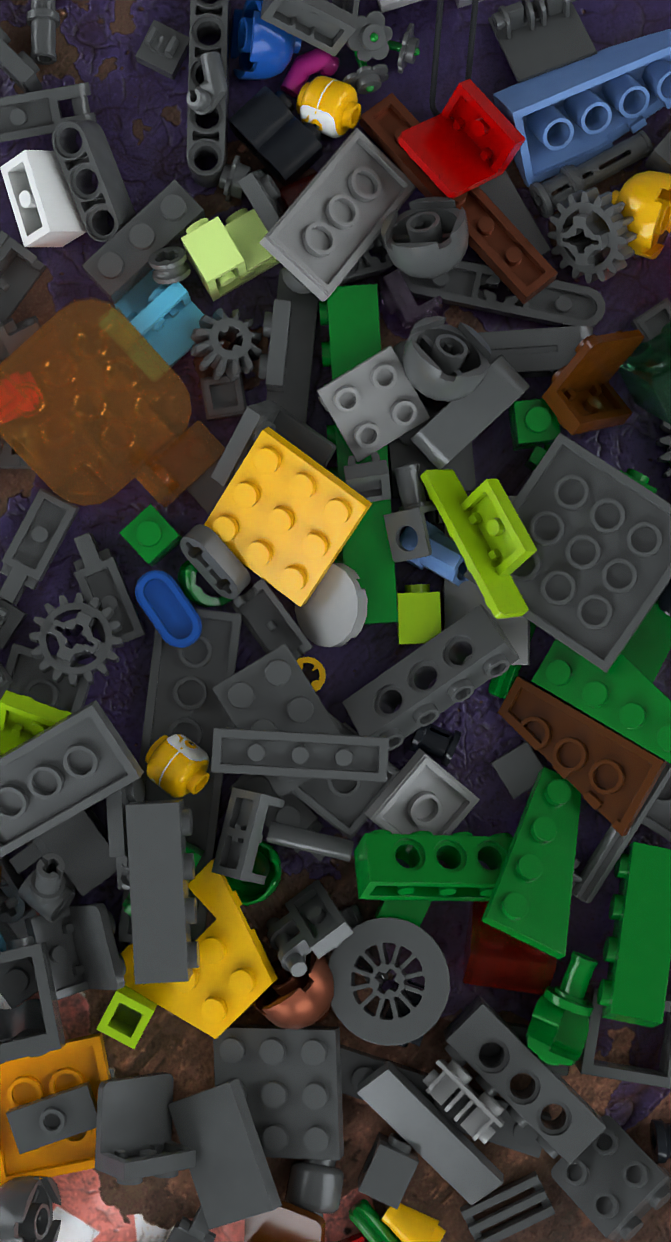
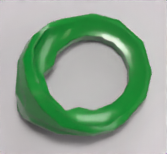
M189 560L181 565L178 572V581L182 591L191 602L202 607H222L233 600L223 596L217 598L205 594L201 587L195 585L198 570Z

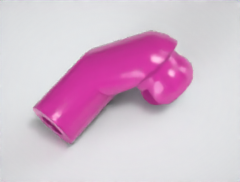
M319 48L297 56L280 88L291 97L298 98L301 88L307 82L310 75L320 71L324 76H332L339 67L338 57H334Z

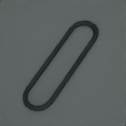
M437 0L429 98L430 110L434 116L441 114L436 108L435 100L444 0ZM472 0L465 80L472 78L479 0Z

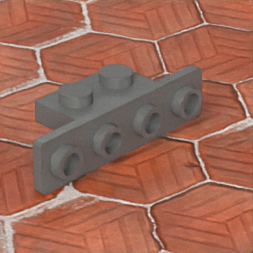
M281 268L279 271L277 300L274 299L273 312L265 311L263 337H270L269 354L261 353L259 379H266V400L271 399L306 424L319 299L312 292L299 294L288 288L283 280V268Z

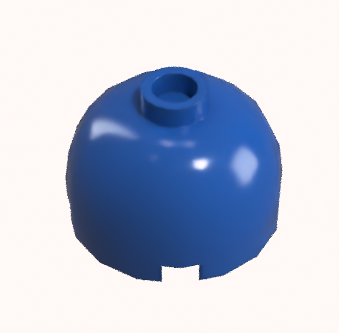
M246 0L243 9H234L230 33V56L234 59L239 56L240 69H233L234 75L238 79L267 80L287 68L293 54H298L301 48V39L260 19L263 0Z

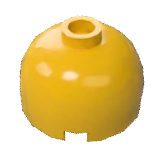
M646 171L637 173L629 178L620 191L614 190L611 203L615 205L623 201L625 206L621 214L623 217L633 216L634 221L627 225L628 231L637 234V239L628 243V246L635 251L634 254L649 259H656L665 246L657 243L659 236L665 230L669 233L671 232V174Z

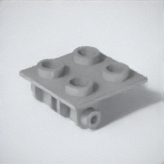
M391 345L316 390L319 394L320 402L325 410L330 413L357 462H360L371 455L372 452H376L430 419L417 392L405 376L404 368Z
M444 1059L438 1060L436 1064L443 1072L439 1074L433 1069L423 1079L422 1082L428 1087L425 1091L442 1106L459 1088L461 1090L459 1094L444 1110L448 1112L465 1094L470 1101L455 1116L454 1120L457 1122L475 1104L477 1107L460 1125L474 1141L479 1139L485 1145L496 1133L490 1125L495 1122L501 1128L506 1122L500 1116L505 1109L486 1091L479 1095L468 1084L473 1079L471 1074L455 1060L452 1059L449 1064Z

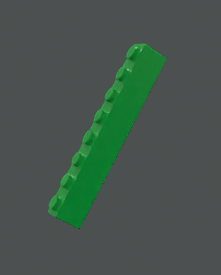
M377 284L338 286L324 302L319 300L320 326L329 325V341L321 342L323 367H331L333 381L381 351ZM336 424L326 425L327 439L336 445L337 466L329 467V472L345 483L343 466H348V457L353 456ZM386 445L376 452L379 454L380 460H387L389 471L388 449ZM371 455L360 462L356 461V464L372 462ZM391 499L371 502L372 505L335 559V563L347 565L355 570L360 577L357 581L360 584V588L365 589L368 598L367 617L364 625L398 622L395 562L392 558L383 515L391 513Z

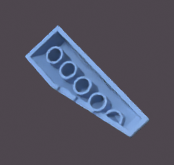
M671 29L599 50L595 55L493 93L495 106L526 138L513 159L527 187L534 182H541L559 174L560 168L565 165H574L576 167L595 157L604 150L613 147L612 143L627 132L631 131L634 134L647 125L646 119L661 108H671Z

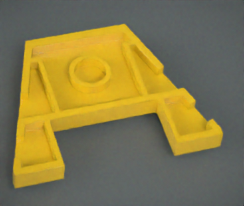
M214 858L195 876L194 880L188 883V888L216 918L196 940L199 943L200 965L199 968H193V974L189 981L135 984L133 943L128 945L120 954L126 966L124 980L127 987L214 1039H217L278 978L255 929H250L240 908L242 902L236 890L232 891L224 875L212 872Z

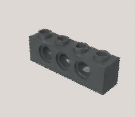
M480 604L342 703L360 736L389 737L388 751L400 746L407 736L420 727L430 725L436 721L439 714L456 702L468 699L479 686L491 678L504 674L510 665L520 658L498 622ZM472 654L471 658L466 663L462 664L464 659ZM437 678L435 684L428 688L429 684ZM402 703L400 708L394 712L395 708Z
M480 995L443 1031L445 1039L449 1043L445 1047L447 1053L462 1067L468 1062L479 1073L475 1078L478 1084L491 1097L499 1093L510 1104L506 1108L508 1114L522 1128L530 1124L540 1134L536 1139L537 1142L553 1159L560 1155L570 1165L607 1128L600 1115L550 1065L539 1060L537 1054L527 1047V1042ZM489 1042L498 1043L501 1046V1052L496 1058L485 1060L479 1056V1051L484 1044ZM519 1073H526L532 1077L529 1086L523 1090H515L510 1087L511 1079ZM557 1104L562 1107V1111L556 1119L544 1120L541 1118V1112L547 1105Z

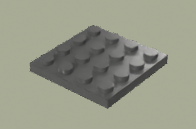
M559 433L512 502L537 551L510 575L529 609L523 617L607 673L671 581V504ZM467 569L463 576L477 585L474 577Z

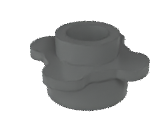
M237 155L232 165L225 164L219 181V188L224 189L223 195L226 196L225 201L230 202L232 197L243 200L245 193L238 181L252 172V167L240 163L241 157Z

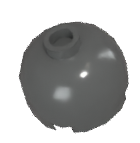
M433 196L416 199L409 202L410 210L398 215V211L395 209L384 220L381 230L384 246L391 261L401 272L417 278H439L458 265L466 253L469 239L466 212L463 207L461 209L456 208L455 200L450 198Z
M425 317L414 324L405 344L402 355L405 376L416 390L428 398L445 402L460 400L475 391L483 381L490 367L488 362L491 356L490 347L479 333L462 322L456 328L444 324L447 317Z
M39 1176L15 1177L0 1187V1242H57L61 1220H53V1203L61 1205V1196L56 1182L51 1177H40L43 1179H39Z

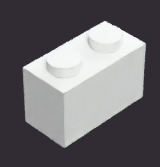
M24 150L0 167L24 247H63L87 232L55 151Z

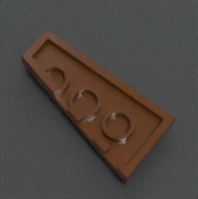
M517 676L498 713L535 750H538L553 765V768L564 779H567L583 795V798L612 824L611 826L622 837L626 836L667 761L525 677Z

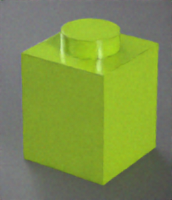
M430 584L405 585V593H397L398 645L425 644L441 633L440 592H430Z
M125 985L123 988L116 990L96 1030L135 1049L157 1004Z

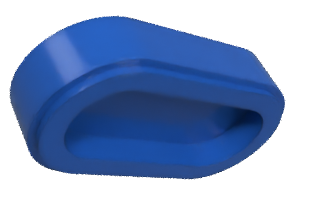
M153 570L143 574L137 581L135 596L163 640L177 648H186L196 643L202 634V620L175 579L168 573L160 570Z

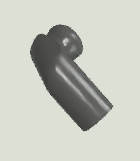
M216 51L207 52L200 56L204 81L199 87L195 88V92L189 90L187 93L186 102L188 107L200 115L212 112L227 93L228 87L221 54Z

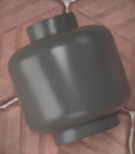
M302 1159V1161L294 1162L290 1167L285 1195L286 1202L318 1214L322 1218L323 1213H335L340 1207L344 1183V1173L340 1168L336 1167L337 1160Z

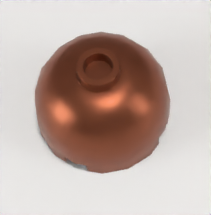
M313 951L307 954L305 961L307 971L301 977H294L290 971H286L282 967L278 956L275 957L271 965L276 968L274 971L278 979L253 1005L269 1021L285 1029L297 1030L323 1021L331 1011V1001L334 997V980L328 966L329 960L325 955L318 959Z

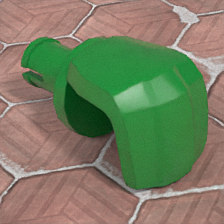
M576 951L572 952V958L561 985L546 987L544 994L540 996L526 1033L527 1047L537 1054L539 1060L547 1065L573 1066L580 1058L587 1040L589 1016L592 1015L594 1006L588 1001L585 994L598 961Z

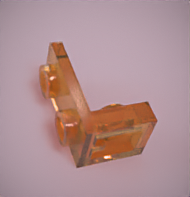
M196 421L149 465L144 460H141L130 472L154 499L166 508L221 458L225 447L201 421Z

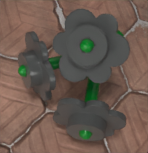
M371 11L366 17L358 15L357 29L346 44L349 49L354 51L359 69L357 72L347 75L343 82L350 84L359 94H370L377 91L382 86V82L389 78L388 67L386 64H377L371 67L367 65L366 61H369L371 57L375 60H382L387 56L389 50L399 52L397 66H399L398 73L402 74L407 64H414L416 56L420 54V39L415 38L413 34L415 24L409 23L403 41L400 43L391 40L393 35L392 29L389 26H385V17L381 12Z

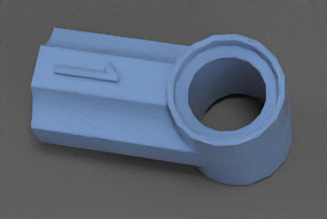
M426 521L432 554L422 558L407 560L406 562L420 570H423L425 567L457 586L465 581H469L463 576L467 567L455 542L446 537L440 529ZM406 526L399 540L405 549L413 550L417 546L418 536L412 527Z

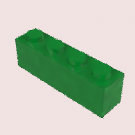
M633 842L624 850V853L621 854L615 864L614 875L616 878H620L618 894H613L609 907V919L614 920L613 935L607 936L604 945L603 961L609 962L607 979L602 978L599 984L597 1004L603 1006L602 1018L653 1028L663 1024L671 961V849Z

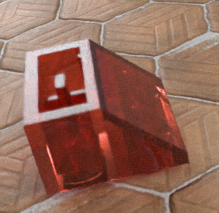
M471 901L464 948L463 983L540 995L544 994L545 988L550 987L557 966V958L482 922L481 920L488 901Z

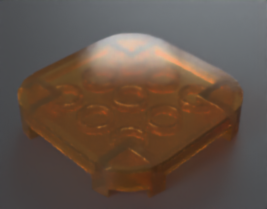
M93 297L70 301L62 306L59 311L0 363V436L57 495L70 503L82 506L101 504L115 496L175 443L189 424L192 408L189 390L183 379L122 313V310L110 301Z

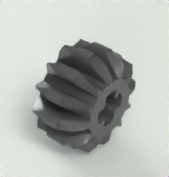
M222 308L215 310L213 318L203 315L199 320L200 328L194 329L191 333V339L197 343L191 349V356L204 358L199 365V370L205 371L209 366L214 369V380H219L224 371L231 382L238 379L240 371L249 374L254 368L252 361H257L261 356L262 350L255 345L261 341L262 333L249 331L254 324L253 318L246 319L244 323L239 320V309H234L229 318ZM222 339L230 342L228 348H232L231 350H226L222 347L224 341H221Z

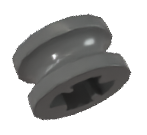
M178 246L161 248L149 256V265L154 269L152 276L156 283L173 284L189 276L191 272L189 264L185 262L187 259L185 249Z

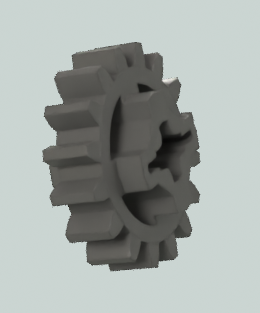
M597 187L586 191L581 189L568 195V199L559 202L556 205L559 213L550 216L549 220L556 226V229L549 232L548 237L556 240L558 245L551 252L552 254L561 253L563 256V260L560 263L561 269L569 265L573 267L572 278L574 279L585 275L587 283H592L598 279L603 282L627 267L625 260L635 253L628 246V243L637 239V234L628 231L627 225L634 221L633 216L623 217L621 212L624 209L625 203L622 201L613 205L611 203L612 192L610 191L599 195Z
M77 593L75 601L69 603L64 595H60L59 607L55 609L52 605L46 603L44 607L49 615L45 619L36 616L33 619L40 627V632L29 633L30 640L39 643L38 647L30 651L31 655L34 658H45L39 665V668L43 673L55 669L52 679L57 683H60L65 676H68L69 684L72 687H77L79 677H84L89 685L94 684L93 674L99 671L107 677L109 672L105 664L108 661L112 663L119 662L120 659L113 652V648L123 647L124 641L114 636V634L122 630V626L119 621L108 622L114 615V612L110 606L99 611L101 604L99 598L94 597L89 604H85L82 593ZM78 613L74 619L65 622L59 621L67 615ZM97 620L104 629V643L96 639L93 633ZM82 631L83 637L90 646L76 643L72 649V645L63 634L77 637ZM49 636L58 641L60 647L56 654L58 656L56 660L50 652ZM90 657L95 659L85 666L76 667L78 661Z

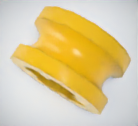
M302 657L296 660L302 670L304 663L313 664V671L318 669L319 680H313L311 686L315 692L320 690L326 678L325 668L322 663L312 657Z

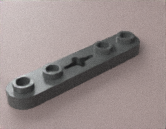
M462 260L453 269L435 279L417 278L401 271L399 272V282L402 289L413 297L557 327L590 326L594 328L602 320L605 313V301L597 290L588 286L554 280L524 305L516 296H506L504 302L496 301L497 295L489 290L480 291L479 288H497L502 280L489 266Z

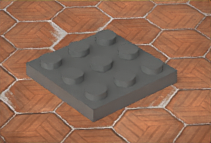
M232 1024L217 1039L213 1038L215 1086L239 1079L265 1157L341 1160L344 1156L340 1026H307L296 1030L285 1029L276 1025Z

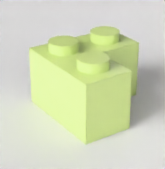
M247 208L236 211L226 219V225H223L218 216L210 221L208 218L200 219L186 229L187 234L181 237L188 260L213 302L280 263L259 243L268 231L254 208L250 211Z

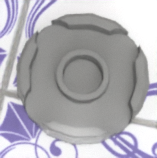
M333 563L307 603L302 607L295 604V614L300 629L306 638L317 646L341 647L348 644L346 642L351 638H356L362 631L367 617L368 598L365 589H361L357 581L360 577L355 570L343 563Z

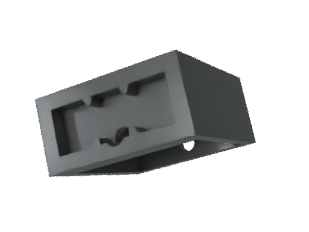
M263 0L260 19L335 57L357 29L360 0H332V3L327 0Z
M33 936L7 941L9 950L0 952V964L32 957L46 1031L1 1041L0 1063L58 1050L66 1045L46 942L35 944Z
M590 981L585 997L593 1004L594 1010L592 1015L589 1016V1031L583 1052L575 1063L580 1073L671 1089V994H666L664 1011L668 1012L659 1069L654 1070L594 1059L603 1006L597 1004L600 982Z

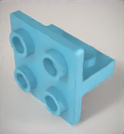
M152 269L102 315L98 323L150 380L155 382L197 344L191 339V333L194 329L200 328L199 320L204 314L191 301L188 291L180 282L158 284L153 280L152 272L154 269Z

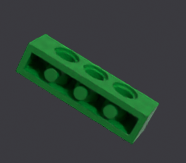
M374 830L365 833L354 850L358 898L365 900L489 901L513 836L509 833H498L490 837L473 836L469 832H457L449 836L433 835L429 831H416L411 834H392L388 830ZM396 858L404 860L410 868L401 866ZM437 859L446 862L450 869L443 867ZM479 861L486 863L490 870L484 868Z

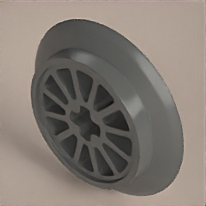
M381 917L358 924L352 928L354 933L334 949L328 966L334 980V997L331 1001V1006L342 1024L354 1035L377 1045H402L420 1038L437 1023L448 1001L450 975L442 950L425 930L403 919ZM386 943H394L396 945L391 963L389 962ZM375 945L378 947L381 964L369 953V949ZM403 947L411 951L412 955L399 966L400 955ZM362 956L371 965L373 971L358 966ZM417 958L422 966V971L407 974L405 969ZM394 970L397 973L394 980L399 984L398 989L392 987L384 991L381 988L384 981L379 977L380 972L386 974ZM355 973L369 977L370 982L356 985ZM423 976L425 978V987L423 989L409 984L407 980ZM372 988L373 992L361 1002L357 990ZM405 990L422 996L418 1005L405 993ZM379 996L380 1001L376 1014H374L367 1006ZM397 997L410 1009L409 1014L401 1015ZM387 1000H390L393 1018L383 1016Z

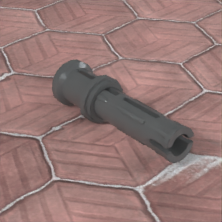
M641 130L636 135L604 150L602 153L576 167L574 165H565L560 168L559 174L543 183L534 182L530 184V195L537 210L544 218H549L554 214V210L557 209L556 205L568 199V195L581 189L586 191L644 157L650 156L653 152L650 138ZM620 154H624V157L601 170L599 169L600 165ZM584 174L587 175L585 179H583L582 175ZM562 188L561 192L554 196L551 195L556 189Z

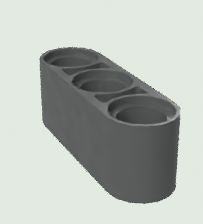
M92 120L61 122L55 127L52 134L53 149L85 230L95 241L107 242L136 215L101 126ZM78 131L82 137V146L80 149L76 143V134ZM93 172L98 178L97 189L94 188L91 180ZM108 213H110L114 219L113 230L108 225Z
M501 354L490 364L483 381L475 391L460 400L448 402L410 440L440 470L512 405L530 385Z

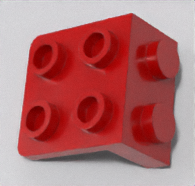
M469 78L458 84L441 114L402 131L397 141L440 191L449 198H456L502 175L526 138Z

